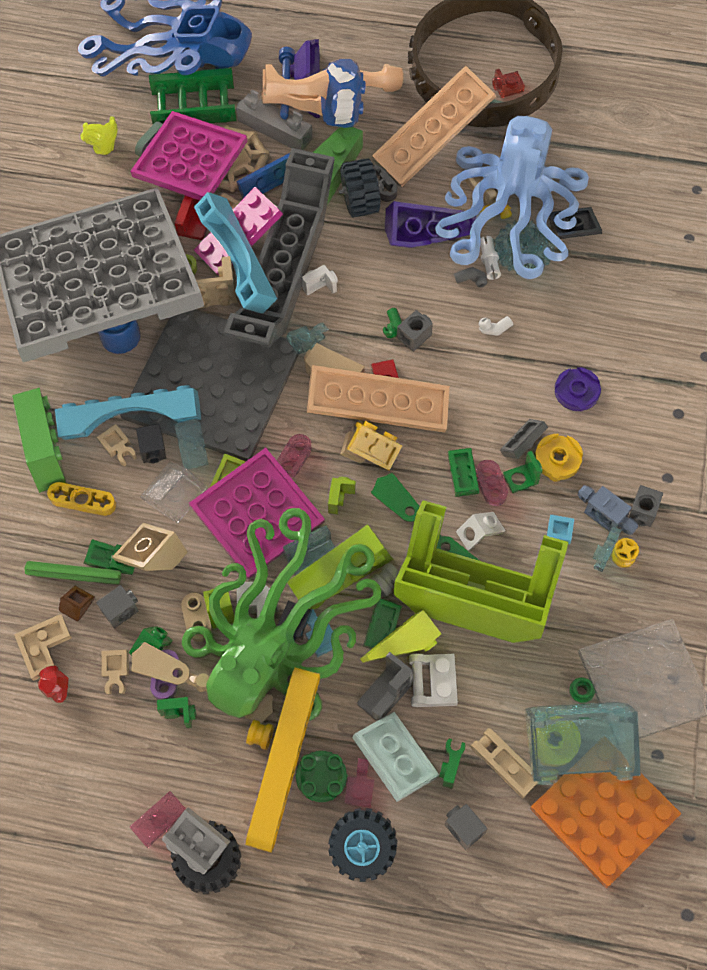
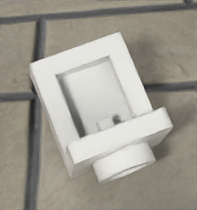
M325 265L315 270H310L302 276V288L307 295L325 285L332 294L337 292V276L332 270L329 271Z

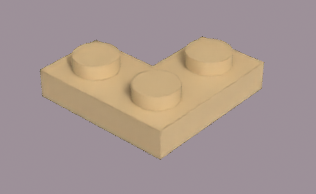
M62 614L14 634L33 681L40 678L39 672L48 666H55L49 648L72 639Z

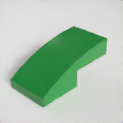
M94 539L91 540L83 564L101 569L119 570L122 574L132 575L135 567L115 561L112 558L122 545L116 544V546H112Z

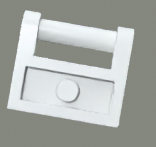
M454 654L409 655V664L412 665L414 696L411 697V705L413 707L457 706ZM422 665H429L430 697L424 696Z

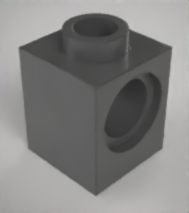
M415 310L397 326V339L414 352L432 336L433 323L427 315H422L419 311Z
M640 485L628 518L631 517L639 526L651 527L656 518L663 492ZM640 506H647L650 511H645Z
M121 585L96 602L100 611L114 629L139 612L135 605L138 602L137 598L130 589L125 591Z
M467 804L461 808L457 805L447 813L448 819L445 826L465 851L486 834L487 827Z

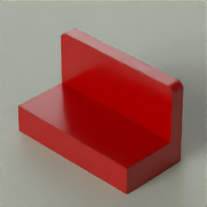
M184 196L174 222L178 236L197 240L204 239L207 228L202 224L194 208L200 200Z

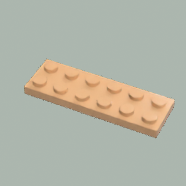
M465 66L372 155L373 159L403 187L496 98L495 93Z
M312 365L307 412L445 433L447 430L450 386Z

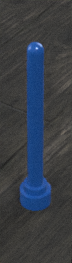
M283 47L279 50L282 77L285 79H290V65L294 63L295 51L291 47ZM281 104L280 117L285 120L289 116V106Z

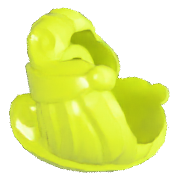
M110 116V121L105 125H88L86 122L83 123V132L80 135L81 140L89 145H93V150L96 154L107 155L114 150L118 132L115 118Z

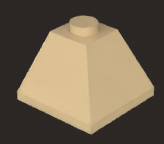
M142 523L112 558L115 561L144 571L173 570L187 554V550L175 532Z

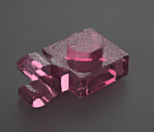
M358 758L356 777L348 776L345 804L371 808L374 780L367 779L369 761L367 759Z

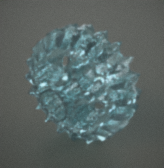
M532 219L519 234L520 250L523 254H534L540 257L545 268V265H549L551 260L544 255V249L549 247L554 252L555 245L538 230L537 225L534 224ZM514 220L512 225L507 223L505 229L501 228L495 242V251L499 256V260H501L502 267L508 266V271L514 269L510 231L517 224L516 220ZM524 264V267L526 268H536L534 264Z

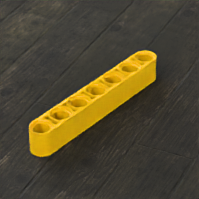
M296 667L293 670L247 833L246 846L270 853L274 849L319 686V673Z

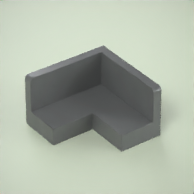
M389 652L386 655V669L358 700L357 705L376 721L384 718L411 688L413 670Z

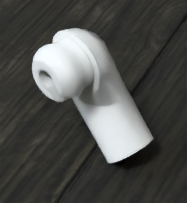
M508 316L498 323H491L490 319L482 318L479 321V330L483 334L498 336L513 326V322Z

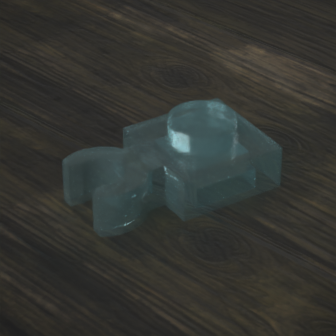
M612 526L603 547L598 545L593 555V559L596 560L594 569L603 572L621 533L620 529Z

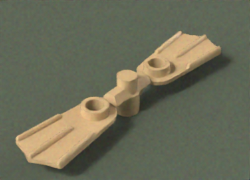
M144 642L132 653V672L175 685L186 682L196 687L199 692H207L206 684L209 679L207 674L202 673L197 676L190 673L189 675V669L186 664ZM175 670H180L182 672V676L176 678L173 676V672ZM266 694L256 710L244 717L251 721L254 719L259 720L262 724L273 713V696Z

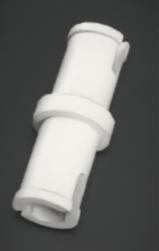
M486 236L487 244L484 237L481 238V261L485 264L487 278L494 280L492 272L495 273L496 279L501 276L498 265L499 255L495 251L493 238Z

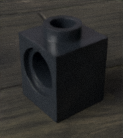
M155 424L136 428L143 463L154 464L167 459L160 425Z

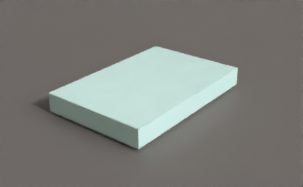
M395 712L358 731L352 737L397 802L439 776V773Z

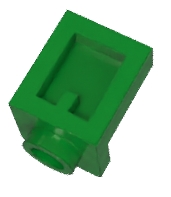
M188 697L157 700V711L160 716H164L166 719L179 718L180 714H183L186 728H192V720H196L195 704L191 705Z

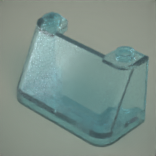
M610 702L537 706L525 709L531 775L534 782L537 781L540 785L553 784V780L557 779L558 775L610 772L612 775L617 776L618 780H632L633 776H641L638 712L630 704Z

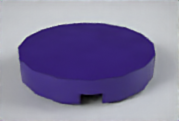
M577 367V369L569 368L558 376L555 382V396L558 402L569 410H588L597 403L601 395L600 381L590 370Z

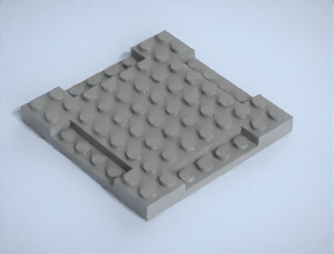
M158 187L0 234V283L17 350L23 363L69 349L67 341L101 332L137 319L158 314L159 320L204 307L200 289Z

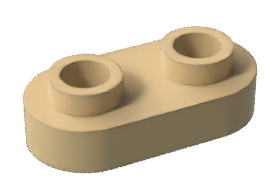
M199 593L187 594L181 603L186 630L190 627H195L197 624H202L212 631L204 597ZM193 601L198 602L196 607H190L189 605ZM197 634L192 640L202 642L205 641L203 635Z

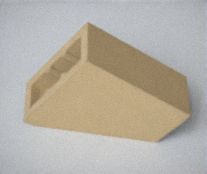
M318 343L315 344L312 350L309 349L304 356L305 369L309 376L312 365L365 373L363 365Z

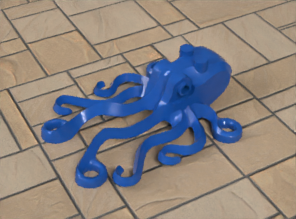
M101 0L100 6L103 11L129 31L139 32L150 25L170 26L172 29L168 32L148 34L130 45L116 44L102 35H94L81 41L78 46V52L86 59H92L100 55L103 50L120 54V56L101 69L100 67L107 62V57H101L94 62L92 71L99 76H106L125 62L141 55L156 58L170 57L157 66H151L145 59L137 58L128 64V73L138 76V70L135 68L141 65L142 70L146 73L161 74L175 64L179 74L190 75L198 70V68H202L205 63L214 65L216 69L238 66L249 49L252 32L240 19L220 11L222 0H213L208 5H205L206 0H198L197 2L191 0H148L150 5L158 9L171 10L182 8V12L179 17L149 15L135 23L126 20L120 14L121 9L125 5V0ZM158 43H166L164 46L159 48L151 47L152 45Z

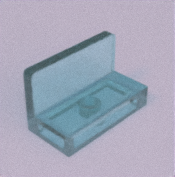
M326 525L310 533L306 555L303 563L294 573L295 576L335 548L331 541V532ZM293 541L283 546L284 557L288 564L295 556L299 541Z

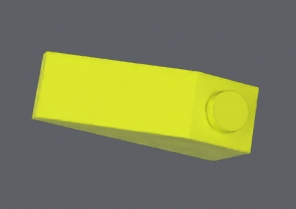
M424 610L419 611L362 656L360 660L364 663L384 659L389 652L394 656L414 653L423 649L427 652L437 644L435 639L441 635V632Z

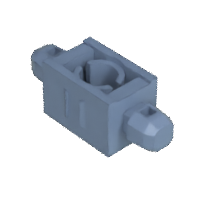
M586 485L578 491V497L584 503L588 502L584 513L610 533L614 534L619 527H621V531L628 535H633L637 530V522L631 517L628 518L632 507L604 486L597 493Z

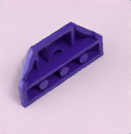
M319 39L305 41L294 55V65H290L291 77H294V80L304 79L320 72ZM307 111L316 119L320 118L319 114Z

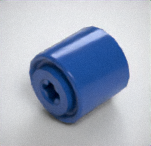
M137 320L98 332L103 347L115 354H124L134 349L140 341L141 334Z

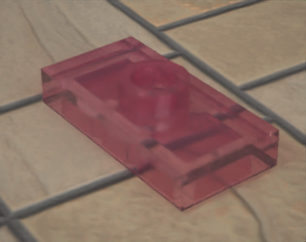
M169 791L137 819L130 828L148 848L175 824L186 808Z

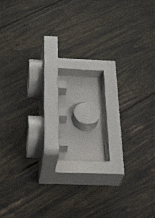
M189 807L184 810L172 828L162 838L169 851L179 854L187 861L188 866L192 870L205 874L230 843L227 838Z

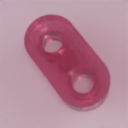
M304 434L292 436L277 459V462L291 478L299 473L312 451L309 437ZM297 447L304 448L302 451L296 450ZM291 465L292 469L287 470L285 467Z
M483 460L476 467L477 480L483 497L492 506L502 505L507 499L508 488L500 467L493 460ZM489 472L491 476L487 477L483 473ZM498 493L499 497H493L491 494Z

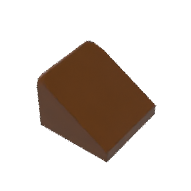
M74 585L60 598L59 611L73 620L79 621L94 601L95 596Z

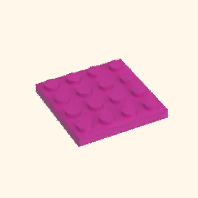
M172 111L130 172L133 178L201 200L207 192L214 194L248 142L247 135Z
M267 448L261 450L189 502L191 509L234 563L243 565L247 579H250L257 573L255 560L247 538V530L252 522L263 519L268 521L274 529V537L271 540L266 539L264 528L260 527L255 530L266 565L299 542L286 538L280 531L279 520L283 512L291 508L304 510L311 520V532L325 523L324 517ZM298 517L290 518L287 526L292 531H299L302 526V520Z

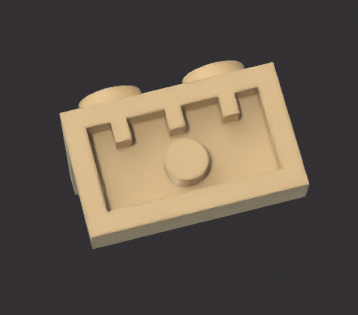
M230 256L221 257L222 266L218 267L219 277L196 280L204 303V307H201L202 309L212 305L228 306L232 303H237L235 277Z

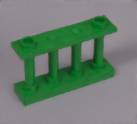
M232 68L195 71L190 75H181L179 72L149 75L152 95H157L158 111H150L152 124L155 122L163 124L172 111L207 123L237 121L235 104H229L228 89H234ZM219 90L220 105L208 106L207 91ZM187 92H199V107L187 108ZM178 93L179 109L166 110L165 94Z

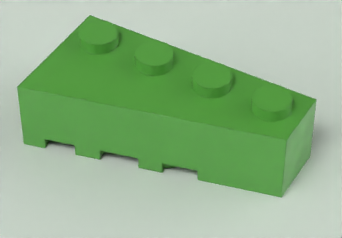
M40 388L12 395L26 464L39 493L47 491L53 483H66L61 464L63 459L60 447L56 444L59 442L55 428L52 429V426L55 425L52 413L48 412V409H51L48 396H43Z

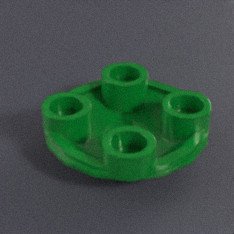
M323 750L304 755L296 770L297 787L303 796L311 801L320 803L332 801L346 787L347 771L342 758L337 754Z

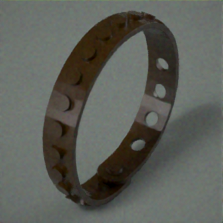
M443 0L430 9L418 23L415 34L411 36L409 48H412V51H408V64H412V67L409 68L410 78L414 81L417 92L427 103L441 90L425 74L418 59L420 49L427 38L441 26L457 18L478 12L494 11L510 14L521 19L526 29L548 49L554 62V69L542 84L529 93L510 101L488 104L468 126L484 128L508 125L510 120L517 116H529L540 109L551 97L557 86L563 48L560 36L551 23L547 12L533 0Z

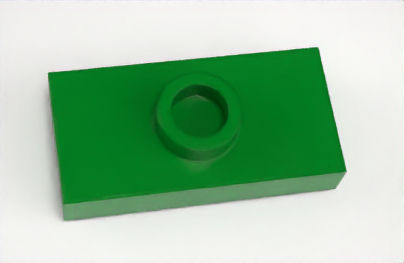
M465 448L448 451L455 497L479 494L472 449Z
M380 598L375 604L363 647L372 649L396 629L402 606Z

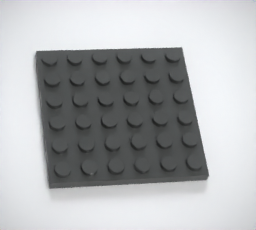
M197 309L175 315L168 319L131 394L145 393V395L154 394L153 391L158 389H167L168 392L176 391L179 386L189 385L198 391L201 420L178 423L170 417L149 411H131L120 414L123 420L143 427L159 424L164 434L246 462L254 455L301 352L302 344L280 337L270 346L225 336L223 332L228 319Z

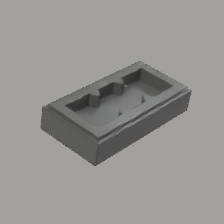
M529 419L500 449L503 456L519 459L548 428L545 421Z

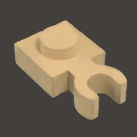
M116 424L97 437L99 443L111 457L117 454L122 466L125 467L127 465L123 459L126 455H131L134 460L137 458L135 451L128 447L131 445L130 440Z
M101 651L102 677H109V681L105 685L106 694L112 695V686L115 684L119 686V693L125 694L126 685L122 681V676H129V651Z

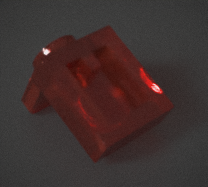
M500 68L495 69L492 85L494 90L498 91L501 98L524 92L525 85L518 71L502 75Z

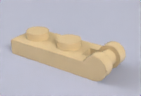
M490 728L483 733V737L479 741L476 740L470 745L473 752L481 757L522 799L542 779ZM490 744L496 747L492 753L486 749Z

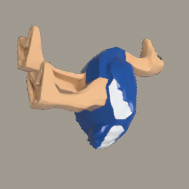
M339 59L330 62L328 68L310 77L290 80L280 76L272 64H265V69L262 72V103L288 105L298 110L321 115L327 125L343 128L353 127L358 123L359 114H363L361 94H365V87H379L384 92L400 90L403 84V70L400 67L385 64L383 70L379 72L361 71L354 60Z

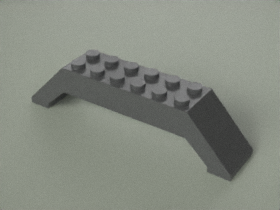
M295 148L291 149L286 163L281 200L278 205V209L283 215L270 227L258 259L277 300L263 314L244 309L241 305L238 311L230 313L223 332L225 336L270 346L286 333L302 288V276L308 271L324 225L335 161L334 157Z

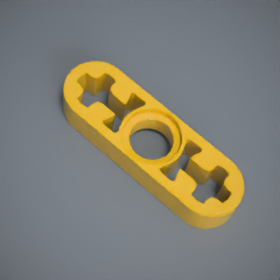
M62 482L53 483L47 490L51 503L58 507L102 516H108L116 509V501L113 495L106 491ZM60 490H62L64 495L56 498L54 494H59ZM86 494L88 495V500L84 504H78L75 502L78 495ZM105 500H108L109 505L106 504L104 508H102L100 503H104Z

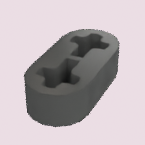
M374 165L376 175H380L378 182H382V186L379 187L380 199L385 202L395 200L397 197V184L383 167Z

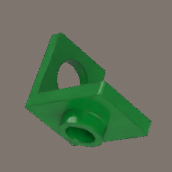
M530 451L527 452L524 465L503 472L511 492L516 493L538 485L542 466L539 460H536L533 452ZM516 473H520L525 477V482L517 485L513 483L511 477Z

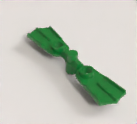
M391 473L377 478L371 494L404 521L414 522L420 506L397 477ZM411 508L414 510V514L409 516L405 513V510ZM440 535L437 549H441L443 544H448L450 550L447 552L478 560L449 536L441 537Z

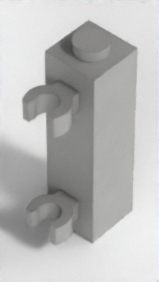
M251 90V94L248 93L237 104L236 111L239 122L290 148L304 150L313 139L312 125L302 120V114L294 111L293 115L289 114L288 118L284 120L280 117V109L271 104H263L260 99V93Z

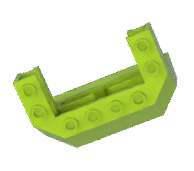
M423 500L416 513L407 556L395 580L394 595L415 613L424 610L429 618L511 643L541 639L569 542L544 535L533 575L522 574L437 549L447 507Z

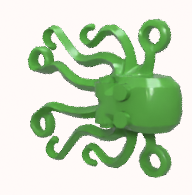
M300 508L288 509L280 517L279 528L282 534L290 540L299 542L295 556L272 584L259 617L251 618L248 609L266 585L268 568L256 538L255 530L262 527L266 531L265 537L267 540H271L274 537L273 526L263 519L252 522L247 530V538L255 560L257 575L251 586L238 600L233 625L229 624L220 607V599L224 593L237 589L246 581V571L243 565L238 563L227 565L222 571V576L227 577L231 571H237L238 579L221 583L215 587L209 597V611L217 628L230 640L227 645L218 644L212 631L204 626L190 627L182 637L183 649L189 656L204 658L213 653L221 657L207 681L208 700L217 709L233 717L241 718L252 714L273 687L286 696L289 686L287 677L292 675L295 667L319 673L320 679L327 678L336 673L343 662L344 654L339 641V635L346 633L349 636L348 648H353L356 643V633L348 625H341L333 630L331 634L333 657L328 665L322 667H303L301 664L320 647L327 625L333 617L345 612L371 607L381 598V588L377 582L371 579L360 580L356 584V589L361 591L366 587L373 590L371 598L343 602L327 607L316 619L312 635L307 643L299 645L294 642L293 634L308 608L336 593L343 585L347 574L364 576L371 571L375 562L373 551L367 545L356 544L347 549L343 554L331 582L299 599L286 620L281 625L276 626L274 615L279 598L291 576L303 563L307 551L308 538L311 533V520L308 514ZM298 517L302 520V526L299 531H292L288 528L287 523L290 518ZM357 552L364 553L367 562L364 566L356 567L351 562L352 555ZM197 634L203 635L206 640L205 646L201 649H194L191 645V639ZM318 692L316 693L309 721L318 717L322 710L323 702Z

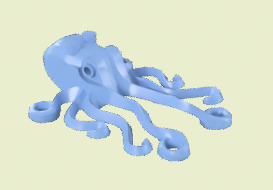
M517 116L510 120L500 157L489 153L483 154L478 148L470 146L462 147L458 150L456 162L460 167L467 170L453 177L450 186L460 199L452 198L451 192L448 191L445 195V201L454 207L462 206L466 203L467 197L460 187L461 181L472 177L482 176L484 178L473 190L472 207L464 212L443 218L435 227L436 233L439 236L453 238L459 235L458 228L445 230L442 229L444 226L478 215L472 224L470 239L459 240L451 247L450 257L455 263L468 265L477 260L480 252V233L482 227L490 218L503 212L508 198L512 194H516L520 202L519 220L510 231L513 266L517 274L525 279H534L539 277L544 269V263L540 257L534 254H523L520 250L519 234L530 220L532 196L540 198L543 202V206L536 217L538 230L561 251V253H554L549 247H546L543 252L544 255L553 261H562L568 257L566 245L547 227V219L554 207L551 191L560 194L569 202V207L555 216V224L561 229H571L576 225L575 217L569 222L561 220L575 214L579 207V202L570 191L584 190L588 185L589 176L587 172L580 168L571 167L562 170L555 166H545L553 130L548 122L529 116ZM471 155V156H473V157H472V158H466L465 156ZM571 177H578L580 180H575ZM552 178H557V179H559V183H557L556 181L552 180ZM489 188L497 189L496 202L486 207L479 214L484 205L483 194L485 190ZM461 249H466L469 251V253L461 254L457 251ZM524 264H534L536 268L529 269L524 267Z

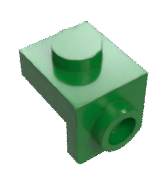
M161 627L144 628L129 654L132 656V653L144 642L162 651L165 646L171 645L173 640L167 636L168 633Z

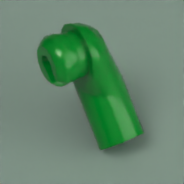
M391 308L387 311L390 323L387 324V327H383V334L387 338L397 337V326L402 323L397 308Z

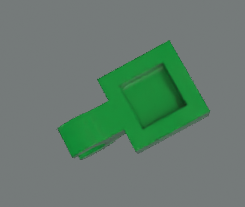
M449 738L445 746L446 753L449 755L448 763L443 762L439 777L444 778L443 787L452 789L460 758L464 754L466 745L462 742L460 749L455 751L451 748L452 739Z

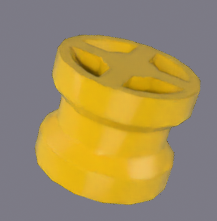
M629 538L618 540L611 554L613 562L622 568L632 566L638 556L639 546L634 540Z
M254 719L248 731L246 744L251 746L257 744L260 745L261 749L267 750L272 739L274 725H263L259 720Z

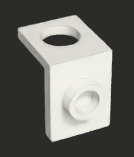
M494 512L473 514L456 533L469 551L484 537L503 534L505 529ZM468 527H471L475 532V537L472 541L466 537Z

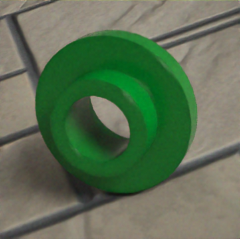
M576 678L570 684L569 693L576 702L587 703L595 695V686L587 678ZM580 687L584 688L586 694H579L577 689Z

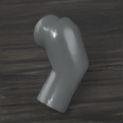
M474 267L454 273L457 284L470 279L476 283L477 287L482 288L487 285V275L485 272Z

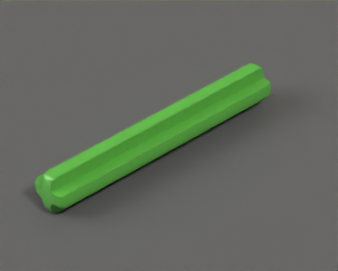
M27 561L25 565V574L29 576L118 585L121 581V571L35 561Z

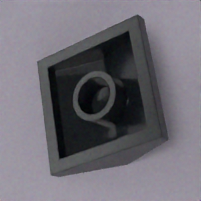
M592 207L578 208L575 214L561 219L562 221L569 222L575 217L577 222L571 229H561L555 224L554 218L561 211H554L549 215L551 230L559 239L602 234V228Z

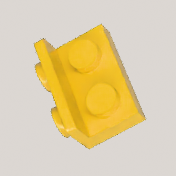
M367 421L364 424L356 422L355 426L358 428L347 449L390 471L402 448V445L396 442L398 437L385 431L384 435L377 432L378 427Z

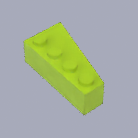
M367 524L294 576L287 584L299 600L309 592L331 582L336 568L347 549L356 544L367 545L373 551L375 558L371 571L364 576L347 574L341 588L332 595L334 596L392 561L393 558ZM357 552L352 555L351 562L354 566L361 567L365 565L367 558L364 553ZM325 600L314 604L309 609L319 608Z

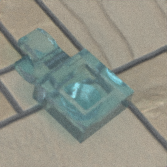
M324 323L317 324L312 330L304 326L288 332L286 339L297 353L301 354L309 349L312 350L316 343L325 339L323 332L329 329Z

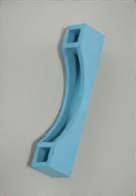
M207 192L194 208L202 224L215 236L228 256L231 257L237 276L235 292L243 308L263 314L277 300V297L227 198Z
M189 385L177 387L176 391L168 392L167 389L154 390V394L150 395L133 393L130 398L124 399L121 396H112L108 398V401L104 402L87 400L85 405L77 406L76 403L63 404L62 408L55 409L57 434L59 438L64 440L88 437L95 428L106 420L131 411L156 412L170 417L178 423L201 420L198 391Z

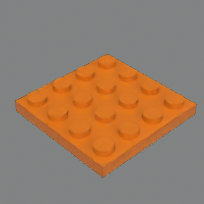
M605 736L530 807L532 812L606 889L682 814Z

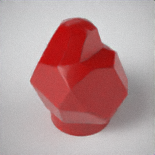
M48 666L39 672V690L46 697L52 698L56 703L64 702L67 697L69 678L59 670L58 666Z

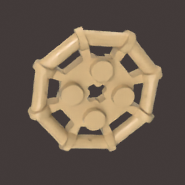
M225 125L224 128L247 135L248 139L245 147L224 177V179H229V181L222 180L218 188L235 192L238 189L236 181L243 177L237 180L234 177L245 172L249 175L264 167L266 161L270 158V152L264 148L257 137L258 133L254 130L246 131ZM253 144L256 150H251L248 145ZM252 159H258L255 168L251 166Z

